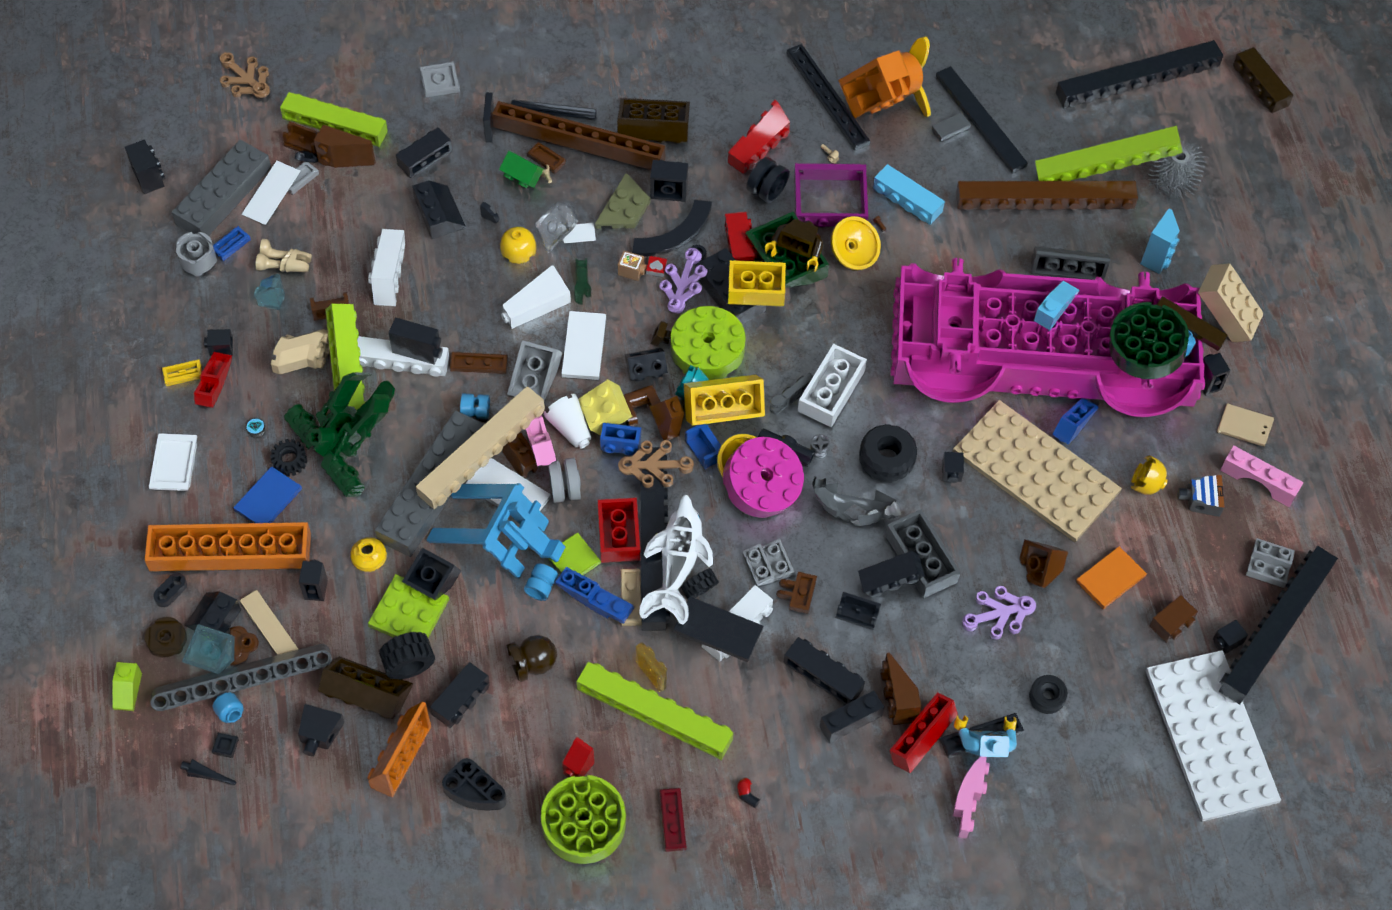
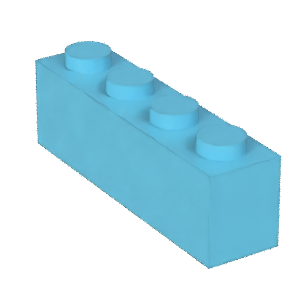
M888 164L874 177L873 188L878 193L888 197L893 203H897L907 212L917 216L921 221L931 225L943 212L944 200Z

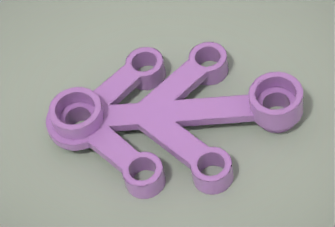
M689 248L686 251L685 257L687 261L681 278L674 264H668L665 268V272L672 277L677 286L676 294H674L672 284L668 280H663L660 283V289L669 298L668 309L672 313H681L685 309V302L702 290V286L697 280L706 276L707 269L703 265H698L695 268V273L690 276L693 264L698 263L702 258V254L696 248ZM689 287L690 290L684 293L685 289Z
M1003 586L996 587L994 596L999 600L1004 599L1014 605L1006 606L989 598L986 592H978L976 602L995 610L979 615L966 614L962 620V627L966 631H974L979 623L999 618L996 626H993L990 632L993 639H1000L1002 637L1003 628L1010 614L1018 612L1016 619L1009 625V631L1012 634H1018L1025 616L1032 614L1036 609V603L1033 598L1029 596L1016 597L1008 593ZM997 591H1002L1004 594L1000 595ZM979 596L985 597V600L979 599ZM1023 603H1027L1030 606L1026 607L1023 605ZM967 619H972L974 622L970 623ZM1016 625L1019 629H1013L1012 626ZM997 630L1000 634L996 635L993 631Z

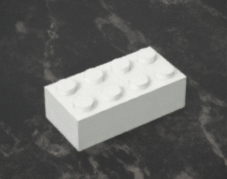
M833 344L799 399L798 412L832 427L864 374L867 359Z

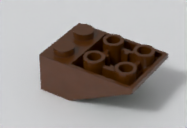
M886 653L885 660L882 661L883 669H880V676L886 685L884 687L885 700L888 699L889 706H887L888 718H892L893 725L910 724L917 718L921 710L918 687L890 653Z

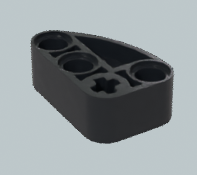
M465 758L460 760L442 779L446 796L462 806L490 811L500 810L506 805L507 799L504 788L471 759ZM481 781L487 783L484 787L477 786ZM452 782L457 783V786L454 788L447 787ZM494 795L502 796L499 800L491 799Z

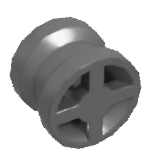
M823 434L813 436L810 449L815 451L814 457L823 458L828 454L829 438Z

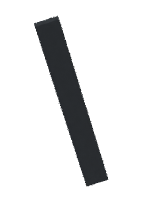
M800 44L787 49V55L852 148L856 151L870 145V139L805 47Z
M950 66L936 72L937 79L1010 171L1014 173L1027 167L1028 162L954 69Z

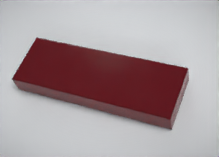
M681 788L661 789L660 800L665 852L687 850Z

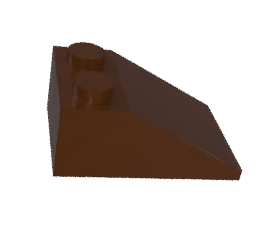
M326 125L321 127L314 139L318 162L324 166L338 168L372 166L376 163L371 140Z

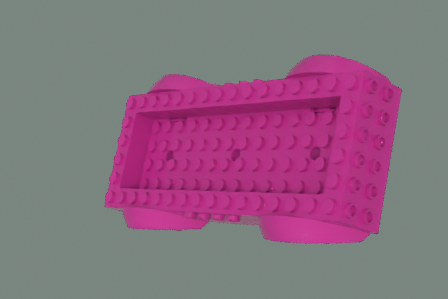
M953 258L952 272H944V276L929 273L919 268L916 263H911L909 266H901L900 276L896 277L893 293L895 303H893L894 318L892 329L894 330L892 334L893 349L891 351L892 365L890 376L894 377L893 384L914 385L923 394L935 400L949 403L965 402L979 398L989 391L1031 394L1033 396H1059L1071 399L1105 400L1109 406L1118 412L1135 417H1151L1172 411L1178 406L1194 407L1196 401L1200 399L1201 390L1205 388L1204 348L1202 341L1195 338L1196 343L1193 349L1185 357L1181 366L1170 375L1158 379H1141L1125 373L1114 363L1109 352V339L1113 321L1122 310L1131 305L1142 302H1151V304L1157 305L1159 299L1163 296L1202 319L1201 300L1198 294L1200 288L1192 287L1188 283L1159 290V288H1152L1150 286V273L1148 272L1145 273V276L1144 272L1138 273L1139 286H1132L1131 290L1111 286L1104 282L1101 277H1096L1095 280L1008 274L1001 269L986 275L972 277V274H964V260L962 258H959L958 265L957 258ZM1062 281H1065L1079 289V292L1051 330H1048L1034 321L1037 309L1045 298ZM955 324L958 327H951L950 325Z

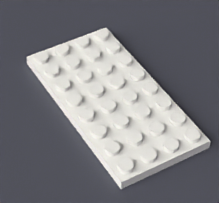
M1223 650L1148 667L1145 670L1201 822L1277 804L1281 801L1243 701L1239 705L1219 692L1223 685L1220 683V680L1226 672L1228 674L1231 673Z

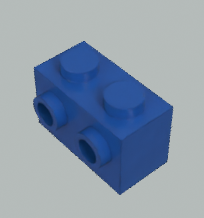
M603 423L600 437L601 451L623 453L632 456L640 449L641 427Z

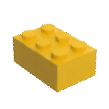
M730 261L728 304L784 306L786 263Z

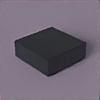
M218 733L212 753L233 758L239 741L238 736Z

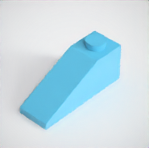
M1062 281L1039 306L1034 321L1051 330L1078 294L1079 289Z

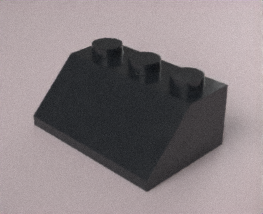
M428 180L412 186L415 202L431 239L466 228L447 185Z

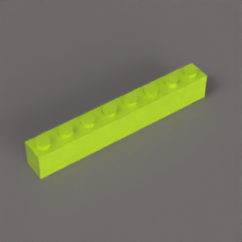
M1177 126L1036 160L1035 164L1039 181H1071L1132 165H1139L1148 161L1176 156L1183 153Z
M588 662L577 680V690L720 760L723 759L733 741L734 732L726 725H718L707 716H699L688 707L683 708L670 698L664 699L657 692L651 689L646 690L635 681H627L616 672L611 673L598 663L592 664Z

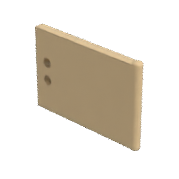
M1227 403L1217 433L1265 447L1274 418Z

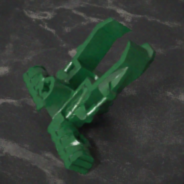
M353 372L343 376L337 388L329 393L330 398L327 403L316 413L320 424L319 427L316 424L317 419L315 416L303 409L301 404H296L289 408L288 412L284 415L285 421L290 424L289 426L300 437L302 443H305L306 448L309 450L312 446H315L313 449L324 457L321 467L326 470L327 475H330L331 480L343 492L342 494L345 497L360 496L365 489V485L358 478V471L353 466L348 465L345 459L356 456L363 441L371 437V430L388 413L389 403L395 394L393 385L389 381H383L358 410L348 406L360 381L368 376H372L370 373Z

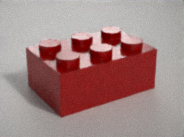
M637 498L598 500L601 563L640 561Z

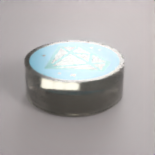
M252 418L246 423V431L249 436L257 438L265 433L266 426L262 419Z

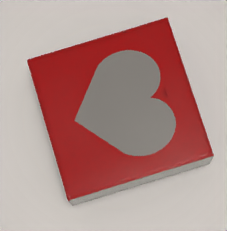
M649 256L646 274L664 277L667 259Z

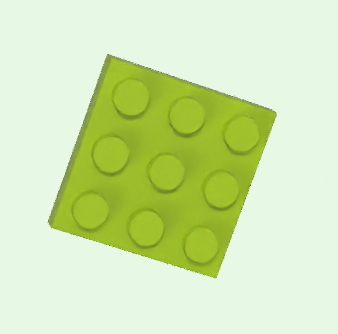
M395 574L370 618L368 627L391 637L410 632H422L429 638L449 601V596L443 594L435 601L402 582L404 577Z

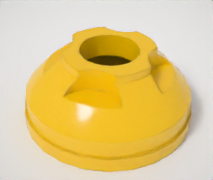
M362 538L351 549L353 565L364 572L379 569L387 558L385 546L376 538ZM369 545L373 547L371 553H362L364 546Z

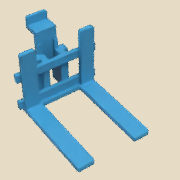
M520 483L462 484L456 493L451 494L453 499H502L487 528H433L426 539L429 543L481 544L486 552H490L501 563L500 565L516 578H520L525 569L524 565L514 557L518 549L526 550L529 546L541 558H551L554 562L559 561L565 549V545L560 540H550L542 532L545 531L549 520L539 511L541 504L536 500L532 503L522 493L524 487ZM510 515L520 524L519 527L513 521H507ZM501 531L512 541L508 550L497 540Z

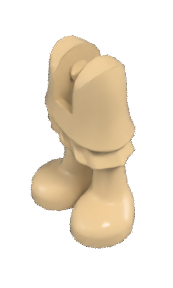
M262 239L260 253H258L256 258V270L262 271L275 268L280 269L281 272L286 271V273L308 272L309 264L307 263L311 262L312 255L297 249H291L290 251L276 250L271 248L269 240Z

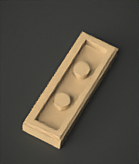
M621 569V599L634 606L633 611L622 626L642 625L640 616V569Z

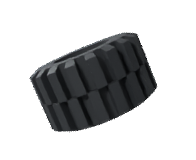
M422 632L398 635L387 641L379 650L387 677L395 680L419 675L429 669L435 661L429 639Z

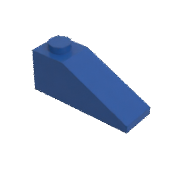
M1081 398L1061 417L1052 435L1057 437L1059 441L1070 444L1095 414L1099 406L1086 398Z

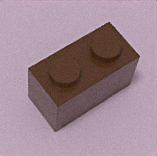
M1180 595L1153 617L1149 627L1167 643L1170 639H1177L1182 634V629L1185 627L1190 628L1196 622L1195 617L1198 611Z

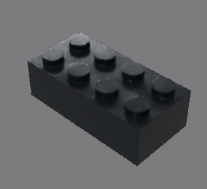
M724 248L695 264V268L698 265H703L707 269L706 276L698 279V281L720 308L729 311L738 318L741 324H744L766 312V306L728 304L730 261L736 260L727 248Z

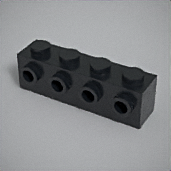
M798 637L784 654L783 663L845 705L856 700L864 689L865 681L859 674L850 672L844 664L834 661L825 651H819L806 639L803 640Z

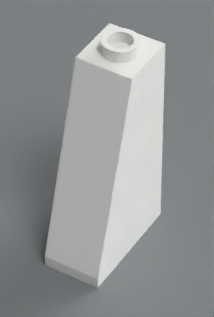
M551 266L502 305V319L510 325L511 329L571 303L570 291L555 267Z

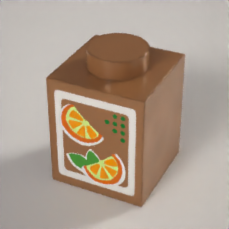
M623 251L618 263V275L639 281L640 276L645 274L647 267L644 264V256Z

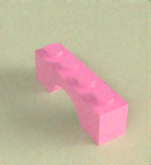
M541 415L532 420L525 430L537 466H546L556 461V457Z
M1233 446L1220 470L1237 480L1240 478H1250L1262 483L1270 491L1274 500L1288 507L1291 506L1304 483L1236 446Z

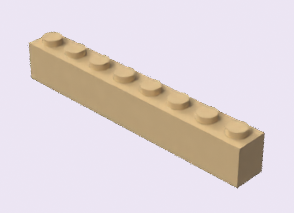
M528 386L524 388L416 486L418 496L433 509L443 505L452 493H456L466 480L473 478L478 469L485 467L489 459L499 454L508 442H512L522 429L528 428L532 420L543 414L545 410L544 399Z

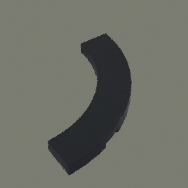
M694 200L693 207L687 218L670 232L656 237L634 238L632 253L644 257L655 256L658 253H668L685 245L700 232V229L707 222L711 212L712 201Z

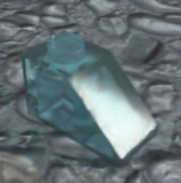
M274 274L261 280L259 287H256L254 297L257 299L258 306L280 310L285 297L280 274Z

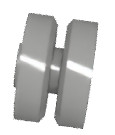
M575 457L564 460V471H561L558 460L548 465L553 503L564 501L565 489H567L568 498L571 501L581 500V482Z

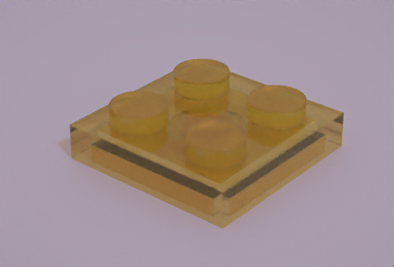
M641 642L636 646V663L660 693L666 689L667 668L663 662L657 661L650 646L646 647Z

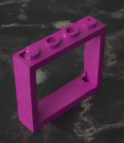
M795 163V215L800 221H811L814 226L835 227L839 221L852 216L861 217L868 221L866 164ZM800 180L859 181L861 214L801 213Z

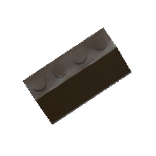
M339 656L323 669L318 691L324 693L327 697L343 700L346 704H354L365 711H373L384 718L393 719L401 711L413 683L403 679H390L386 673Z

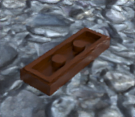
M452 352L450 371L506 374L508 355Z

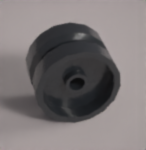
M764 157L752 170L746 189L754 195H759L763 201L772 203L784 190L790 171L782 165H777L773 159Z

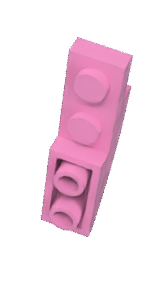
M981 756L972 765L959 789L952 816L961 817L958 835L960 838L967 839L969 832H973L974 820L971 819V813H975L977 801H980L982 794H986L987 782H984V776L988 775L990 763L986 762L987 757Z

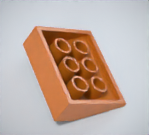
M420 702L409 708L405 715H401L399 718L398 728L395 733L392 732L387 741L388 746L385 751L382 750L377 760L378 764L368 774L370 788L393 798L431 728L425 702Z

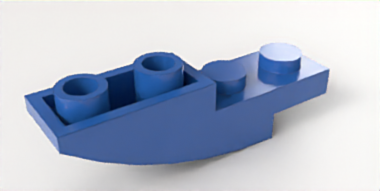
M565 567L555 581L570 596L607 619L611 617L624 624L634 609L633 604L600 588L597 582L568 567Z

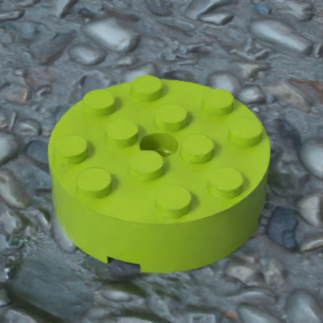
M700 306L688 310L677 319L671 331V356L675 365H678L684 374L688 372L687 369L690 365L696 368L699 367L709 380L727 377L729 373L738 369L744 358L746 336L743 325L736 316L723 308Z
M572 776L562 780L549 791L542 805L541 823L545 841L556 855L572 863L589 864L608 857L620 845L626 829L625 805L621 795L612 784L596 776ZM580 817H588V818H589L588 820H585V821H581V820L579 821V820H578Z

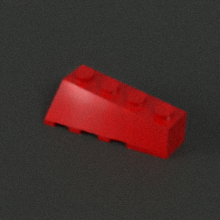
M776 100L771 103L772 108L768 112L764 111L761 114L762 118L757 125L753 123L747 132V136H742L728 152V164L742 174L753 169L755 164L760 159H763L768 151L774 149L781 139H785L790 133V121Z

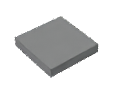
M454 62L420 67L425 97L460 92Z

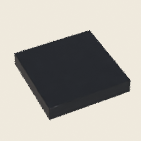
M486 92L483 125L486 142H492L493 92Z

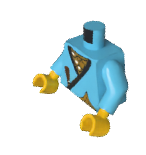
M956 716L954 728L959 730L963 747L969 753L982 757H1008V753L1015 750L1017 745L1015 731L1017 719L1015 717L1013 722L1007 721V717H1005L1003 729L1006 732L971 731L966 728L968 717L963 716V719L960 720Z

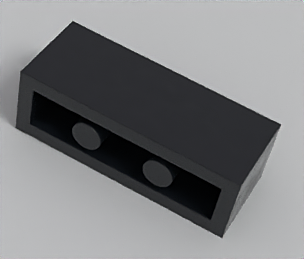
M437 127L433 131H429L424 137L414 141L407 148L400 150L396 154L397 165L411 179L452 152L451 139Z
M912 551L858 571L863 592L872 597L881 596L887 590L900 589L901 585L906 583H916L919 581V578L925 577L919 554Z
M469 662L430 706L432 716L450 729L454 724L457 725L462 720L465 711L475 705L478 696L488 690L490 686L489 676Z
M873 690L821 717L819 727L829 743H832L882 717L884 705Z

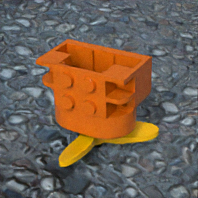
M927 37L918 38L913 43L909 53L900 52L899 50L878 57L838 80L854 118L868 112L874 114L883 108H890L914 94L924 116H931L930 106L922 87V68L926 64L930 49Z

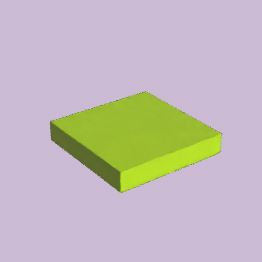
M578 532L562 542L565 545V549L558 562L548 558L560 574L565 567H568L584 575L601 564V560Z

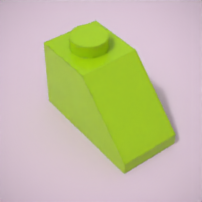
M116 663L112 681L114 710L134 711L142 672L136 663Z

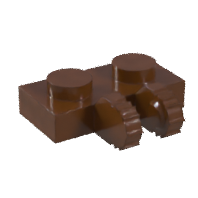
M798 572L796 581L781 579L779 581L780 587L793 589V592L778 590L776 595L778 598L791 600L789 610L808 614L817 576Z

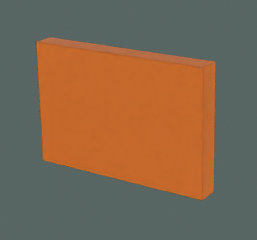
M1119 546L1077 578L1076 582L1104 610L1146 577L1147 573Z

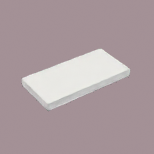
M569 311L562 377L599 380L606 314Z
M492 458L489 459L485 467L478 469L473 478L466 482V484L520 483L524 487L522 493L532 503L536 500L541 504L539 511L542 510L551 498L550 493ZM502 499L486 500L498 507Z

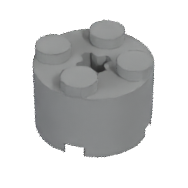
M198 232L199 234L186 233L178 239L176 244V253L181 267L194 276H200L209 271L217 262L212 240L203 232Z

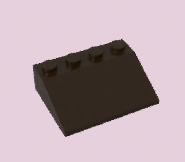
M621 98L617 119V133L646 141L656 140L660 143L666 141H674L678 144L687 142L690 102Z

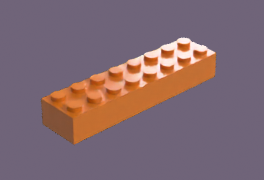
M308 522L148 525L145 563L149 571L301 569L302 562L309 561L311 531Z

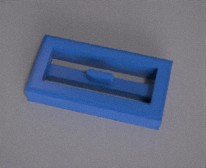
M237 226L213 245L215 253L222 261H225L248 243L251 238Z

